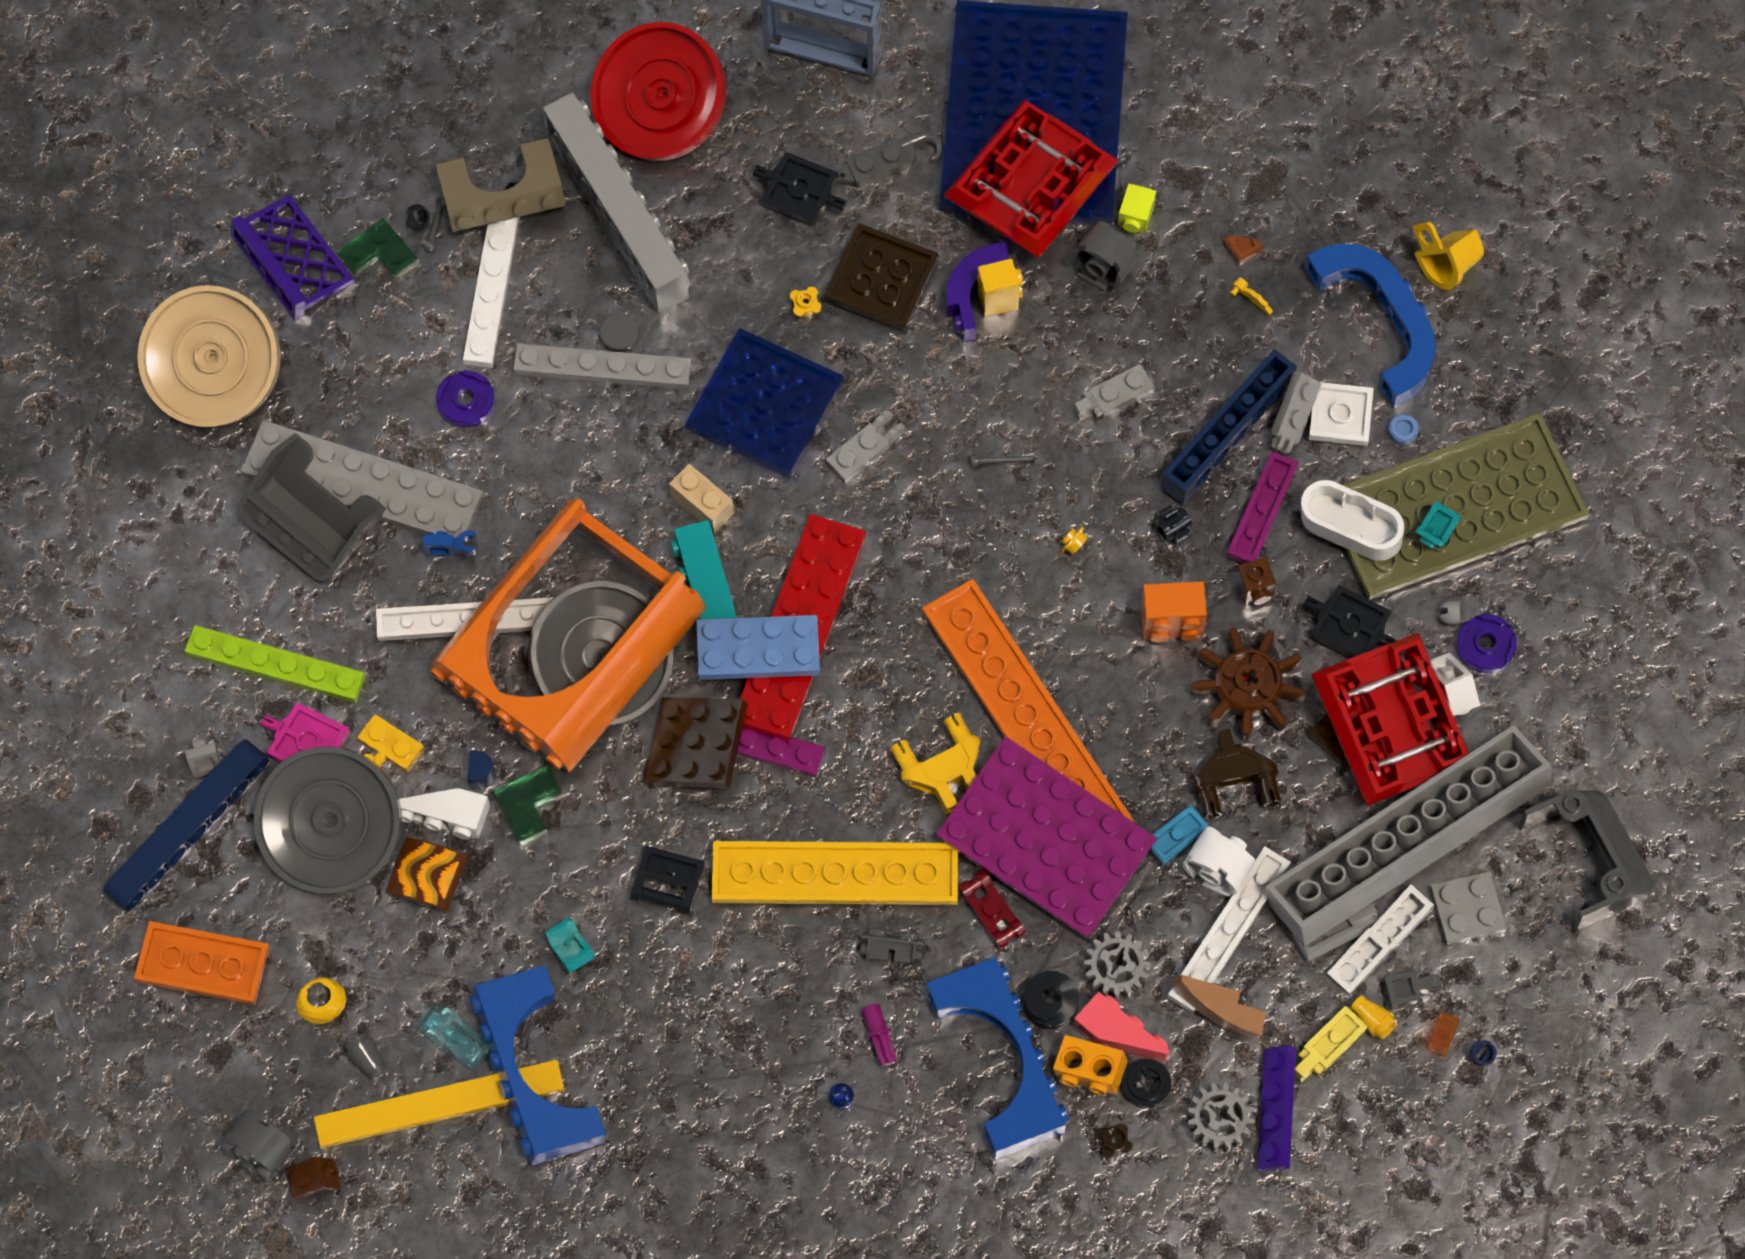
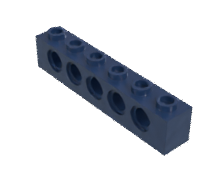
M1273 349L1162 473L1160 488L1184 505L1286 391L1293 372H1296L1297 366Z

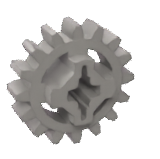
M1116 931L1115 938L1112 939L1107 933H1104L1102 943L1095 939L1093 941L1095 950L1087 949L1086 956L1089 959L1084 961V968L1090 969L1086 973V980L1094 979L1092 989L1103 988L1102 995L1105 997L1109 992H1113L1116 1000H1118L1120 992H1124L1126 997L1129 998L1131 997L1132 988L1138 992L1141 991L1142 985L1140 981L1147 982L1149 975L1144 971L1151 969V963L1144 961L1149 958V952L1140 951L1143 942L1140 940L1135 944L1132 943V934L1130 933L1125 939H1122L1120 931ZM1118 947L1117 949L1107 951V949ZM1130 952L1136 958L1138 966H1136L1135 962L1131 961L1129 957ZM1122 956V966H1119L1114 974H1112V965H1115ZM1097 965L1104 970L1105 979L1098 972ZM1125 979L1128 980L1127 982H1124V983H1117V982L1122 981V980H1125Z
M1213 1083L1211 1085V1092L1208 1093L1204 1088H1201L1199 1092L1201 1099L1197 1097L1192 1098L1191 1104L1195 1108H1188L1187 1115L1193 1119L1188 1121L1187 1126L1188 1128H1196L1192 1137L1193 1139L1202 1137V1147L1205 1148L1209 1143H1212L1214 1152H1217L1219 1145H1224L1225 1150L1229 1152L1231 1143L1234 1142L1235 1145L1240 1147L1243 1142L1241 1136L1245 1138L1250 1137L1251 1131L1247 1127H1254L1255 1120L1248 1116L1253 1115L1255 1109L1254 1107H1246L1249 1097L1244 1096L1240 1098V1088L1237 1087L1233 1092H1230L1228 1083H1225L1223 1089L1218 1090L1216 1084ZM1215 1099H1224L1223 1101H1219V1102H1213V1101H1212V1100H1215ZM1235 1106L1238 1107L1241 1113L1242 1122L1234 1113ZM1200 1113L1203 1118L1207 1119V1129L1201 1123ZM1224 1113L1226 1119H1222L1220 1122L1215 1120L1216 1116ZM1227 1132L1230 1134L1227 1136H1218V1134Z

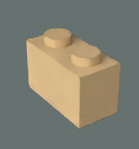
M688 464L669 483L671 498L699 522L709 520L713 534L734 514L733 500L691 464Z

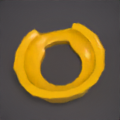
M326 977L315 978L300 989L296 1000L297 1012L303 1019L311 1023L324 1024L331 1022L345 1008L346 994L344 987L339 982ZM317 983H322L331 992L328 1003L320 1007L311 1005L307 999L308 988Z

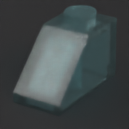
M438 1004L433 1005L416 1027L436 1047L473 1072L490 1051L489 1044L484 1043L481 1036L453 1010Z

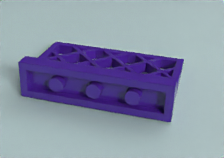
M290 195L245 219L240 215L231 220V237L294 320L304 316L307 308L354 283V278ZM287 206L294 214L292 220L276 217L277 211ZM258 221L270 223L268 234L255 231L251 225ZM274 224L290 227L288 237L272 235ZM294 228L306 230L310 235L309 240L293 239ZM270 241L286 244L284 255L271 252L268 248ZM290 245L306 248L304 259L288 256ZM310 249L322 251L326 256L325 262L308 260ZM285 264L302 265L300 276L288 274L284 269ZM306 266L322 269L320 280L304 277ZM326 270L339 273L343 279L336 283L324 281ZM302 284L317 286V293L306 298L300 291Z

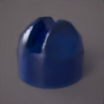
M845 1083L834 1085L829 1092L831 1105L840 1110L849 1108L854 1101L853 1089ZM845 1090L849 1092L837 1097L836 1099L833 1096Z

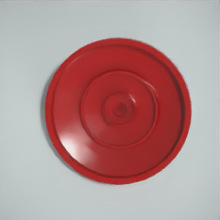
M668 22L643 24L619 36L601 56L591 83L592 112L604 136L623 152L647 161L675 159L686 155L700 146L717 126L726 101V77L722 63L714 49L692 30Z

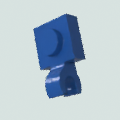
M467 530L454 538V535L444 531L423 534L425 555L435 557H455L456 553L466 556L475 555V546H466L464 543L467 540H476V533Z

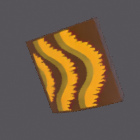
M407 837L386 893L393 898L416 902L424 908L447 912L467 863L468 856L437 844Z

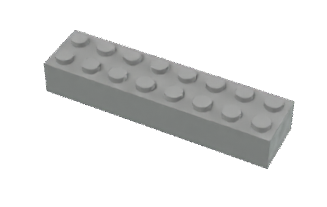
M572 92L543 107L546 133L658 314L689 299L688 287L691 286V283L687 276L690 273L687 264L683 258L678 259L674 254L675 247L670 237L662 235L659 230L661 225L654 212L649 213L645 207L647 203L642 192L639 189L635 191L630 184L633 181L626 167L620 168L617 163L618 156L611 144L606 145L603 141L604 133L597 122L592 123L588 117L590 111L584 100L578 101Z

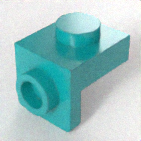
M1435 501L1421 526H1418L1415 531L1421 535L1419 541L1433 549L1436 545L1444 547L1461 520L1462 515Z
M570 917L545 932L553 952L569 973L596 957Z

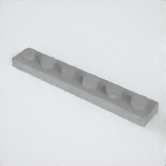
M517 343L513 371L514 375L689 390L692 358Z

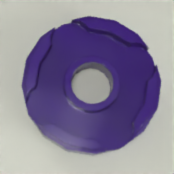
M465 370L459 371V374L450 375L442 381L437 390L436 401L438 411L446 422L455 427L469 428L478 426L488 419L494 409L495 396L493 388L486 377L478 372ZM465 393L471 394L474 397L471 403L463 405L457 401L460 395Z
M1481 614L1475 616V618L1466 621L1462 625L1457 635L1456 649L1460 659L1468 668L1478 673L1491 674L1503 670L1511 663L1516 653L1517 638L1515 633H1513L1510 625L1504 619L1495 615ZM1484 637L1490 638L1494 641L1495 647L1485 650L1480 647L1478 641Z

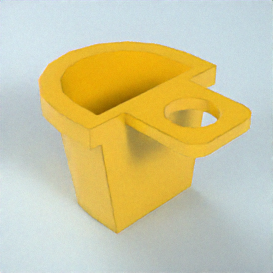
M1431 222L1418 223L1413 226L1414 233L1421 246V250L1414 253L1425 276L1440 289L1450 290L1458 286L1463 279V275L1482 259L1484 255L1483 244L1477 229L1455 231L1440 239ZM1423 230L1430 234L1432 243L1427 242L1424 238Z

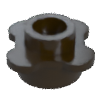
M1119 1123L1108 1128L1103 1127L1098 1131V1138L1103 1143L1102 1153L1104 1156L1111 1158L1116 1153L1123 1152L1127 1154L1132 1150L1133 1145L1128 1141V1128L1125 1124ZM1117 1138L1118 1142L1113 1143L1112 1139Z

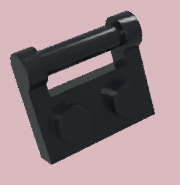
M646 846L632 888L631 900L640 902L643 899L681 909V913L690 915L705 867V861ZM646 880L686 890L684 898L646 888Z

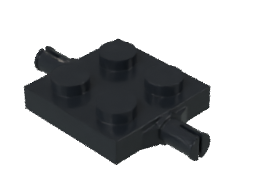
M786 151L780 164L773 171L759 165L755 167L756 170L754 169L753 177L768 182L767 190L761 200L762 205L813 226H815L821 212L827 205L841 212L846 207L847 200L832 195V189L839 177L838 172Z
M1339 584L1332 597L1325 601V603L1308 595L1303 604V607L1319 614L1318 622L1310 638L1350 658L1371 651L1378 644L1384 646L1398 641L1384 634L1385 625L1392 614L1391 610Z

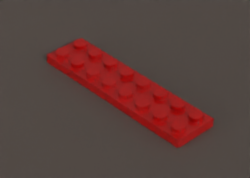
M810 514L771 617L817 615L820 662L864 544L866 531ZM814 676L748 678L740 699L748 703L743 728L790 742Z

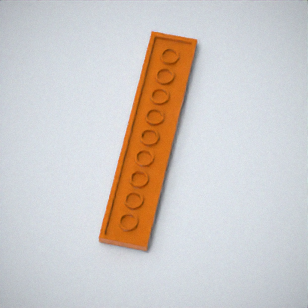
M974 579L922 607V613L1003 736L1008 737L1134 822Z

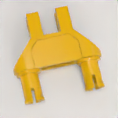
M960 713L954 714V719L950 716L943 722L956 743L954 747L924 762H918L907 740L900 741V747L896 743L890 748L903 770L901 772L902 781L916 790L935 796L946 816H949L958 804L950 788L962 783L967 791L977 777L974 768L981 740L978 736L971 735Z

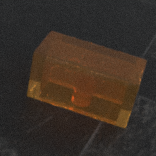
M1442 1011L1427 1052L1446 1058L1461 1018Z

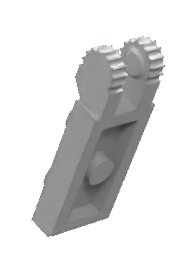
M887 410L882 413L872 424L869 423L826 458V464L844 483H847L882 455L904 433L906 428L902 423L895 425L884 437L879 433L892 420L893 414Z

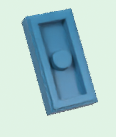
M1190 805L1152 834L1157 838V841L1150 849V852L1164 867L1195 843L1205 827L1209 825L1194 807Z

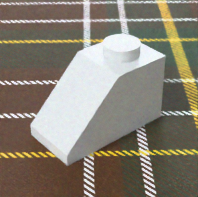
M1450 652L1431 659L1454 716L1467 714L1471 709L1480 706L1473 675Z

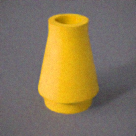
M1363 995L1359 996L1351 1006V1010L1367 1025V1029L1373 1037L1378 1036L1380 1039H1384L1397 1025V1020L1393 1017L1394 1013L1368 1000Z

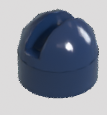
M1481 1040L1472 1045L1469 1054L1474 1064L1486 1066L1495 1060L1497 1052L1491 1042ZM1482 1047L1487 1049L1480 1057V1059H1478L1477 1054L1480 1052Z

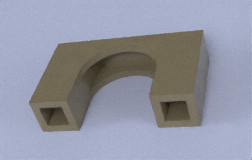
M549 138L520 144L526 173L517 185L503 191L489 192L474 186L470 181L464 158L436 164L452 232L566 206Z

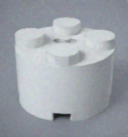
M1206 826L1183 862V868L1193 879L1196 875L1204 879L1202 885L1207 889L1223 896H1231L1232 893L1236 895L1254 866L1255 859L1245 850L1247 844L1243 840L1235 836H1231L1229 839L1221 835L1216 829Z

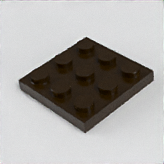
M858 223L824 295V301L906 331L939 259V253Z
M663 697L645 782L649 786L730 788L748 703L743 699Z

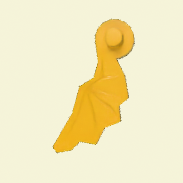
M1239 277L1232 284L1233 290L1230 292L1232 296L1240 293L1267 315L1273 312L1268 306V302L1260 294L1247 288L1248 283L1243 278Z

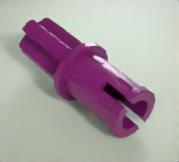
M872 1004L863 1008L861 1012L864 1015L870 1033L868 1040L873 1042L879 1064L881 1066H889L895 1063L897 1056L890 1038L892 1031L886 1026L881 1005Z

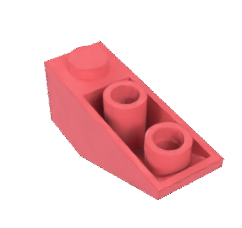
M1098 992L1074 1018V1028L1093 1043L1119 1049L1126 1054L1166 1062L1169 1059L1170 1050L1168 1049L1167 1042L1159 1035L1154 1034L1152 1036L1143 1029L1145 1026L1142 1021L1132 1014L1130 1016L1125 1014L1120 1009L1121 1005L1110 995L1105 997Z

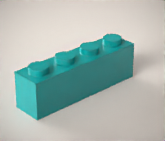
M709 520L675 528V540H671L674 557H680L683 565L678 567V570L686 577L684 580L685 584L688 583L692 590H696L706 605L705 611L698 620L737 618ZM696 620L695 623H694V626H695V630H696V633H697V620Z

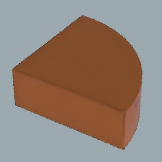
M1238 235L1224 238V245L1239 265L1264 251V246L1254 238L1238 237Z

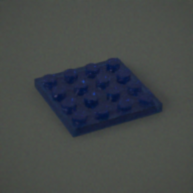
M739 328L688 417L685 429L791 477L840 389L844 376Z

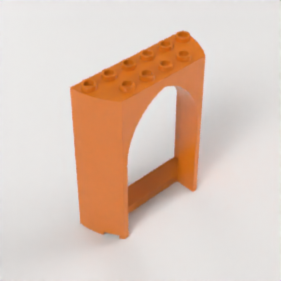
M576 498L574 501L569 499L430 663L431 670L429 672L440 682L443 683L447 680L454 686L452 688L453 691L464 700H467L469 697L477 703L476 708L485 716L490 717L493 715L499 719V725L511 735L516 732L523 737L522 742L530 750L536 752L539 749L547 755L545 757L546 761L554 768L559 770L563 767L570 773L705 611L706 605L698 592L685 584L684 580L686 577L677 570L674 575L670 574L588 514L582 500ZM575 527L661 589L603 660L577 683L552 694L534 697L513 696L498 691L493 682L490 668L491 643L496 627L509 605Z

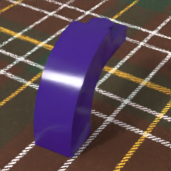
M1006 242L987 245L971 252L959 262L950 276L946 292L947 318L954 317L956 331L962 332L964 342L973 341L976 337L971 300L977 292L978 266L1008 260Z

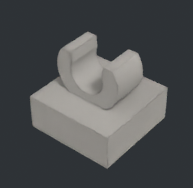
M204 738L193 740L194 748L185 751L193 779L210 774L221 762L215 743L206 745Z

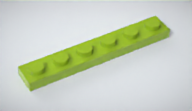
M194 625L184 651L185 655L191 658L357 703L366 678L365 672L197 625Z

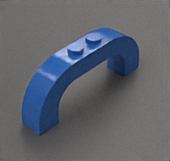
M1336 244L1323 247L1308 254L1305 268L1319 291L1340 281L1353 280L1365 284L1374 292L1408 348V355L1401 363L1381 373L1379 386L1393 408L1413 398L1423 388L1429 378L1434 361L1436 343L1434 331L1428 320L1427 310L1421 302L1417 303L1408 280H1403L1395 267L1384 256L1364 246Z

